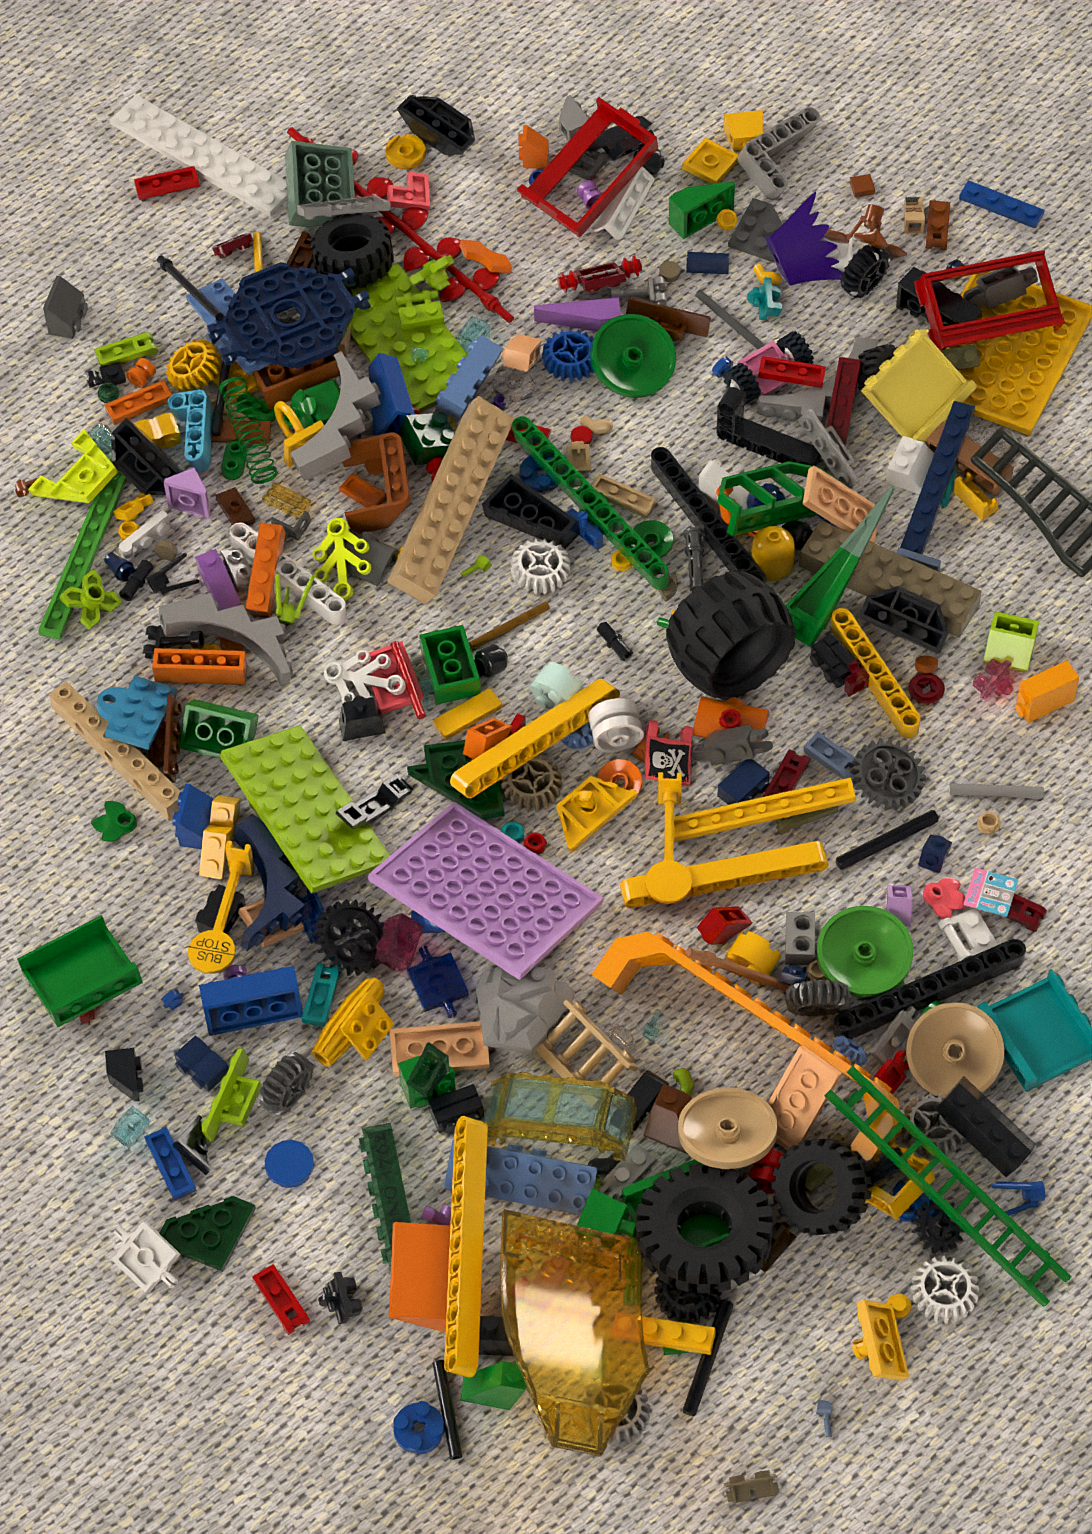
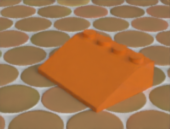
M393 1223L389 1318L446 1333L450 1247L449 1225Z

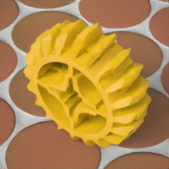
M201 338L197 341L193 339L191 343L186 342L185 346H180L177 352H173L174 356L169 358L170 363L166 365L167 371L165 373L171 385L180 392L196 389L202 390L203 386H208V383L214 380V376L219 374L218 369L222 367L220 363L222 358L219 350L208 340L204 341Z

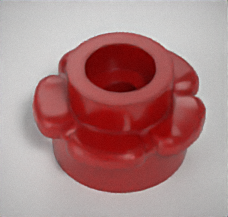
M727 709L722 712L719 724L724 729L740 727L742 723L741 715L734 709Z
M531 833L524 840V846L533 853L541 854L545 851L547 841L540 833Z

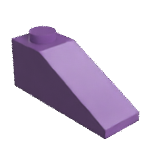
M213 549L196 556L198 573L209 594L211 593L213 600L218 602L220 610L240 606V600L217 550Z

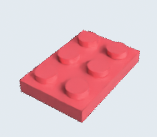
M401 641L399 644L420 701L425 700L403 641ZM390 645L369 652L371 656L369 663L374 661L380 654H386L391 659V665L387 669L379 668L369 674L370 676L388 679L392 675H398L402 678ZM366 654L362 655L360 659H365ZM386 658L381 660V664L386 662ZM396 684L394 690L398 689L400 684ZM371 686L381 714L412 704L406 687L403 693L393 695L385 688Z

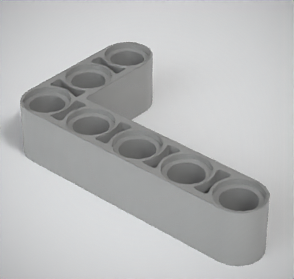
M807 107L750 140L739 153L737 158L739 164L767 198L771 200L778 199L788 186L786 176L770 156L813 130L820 119V114L815 108Z

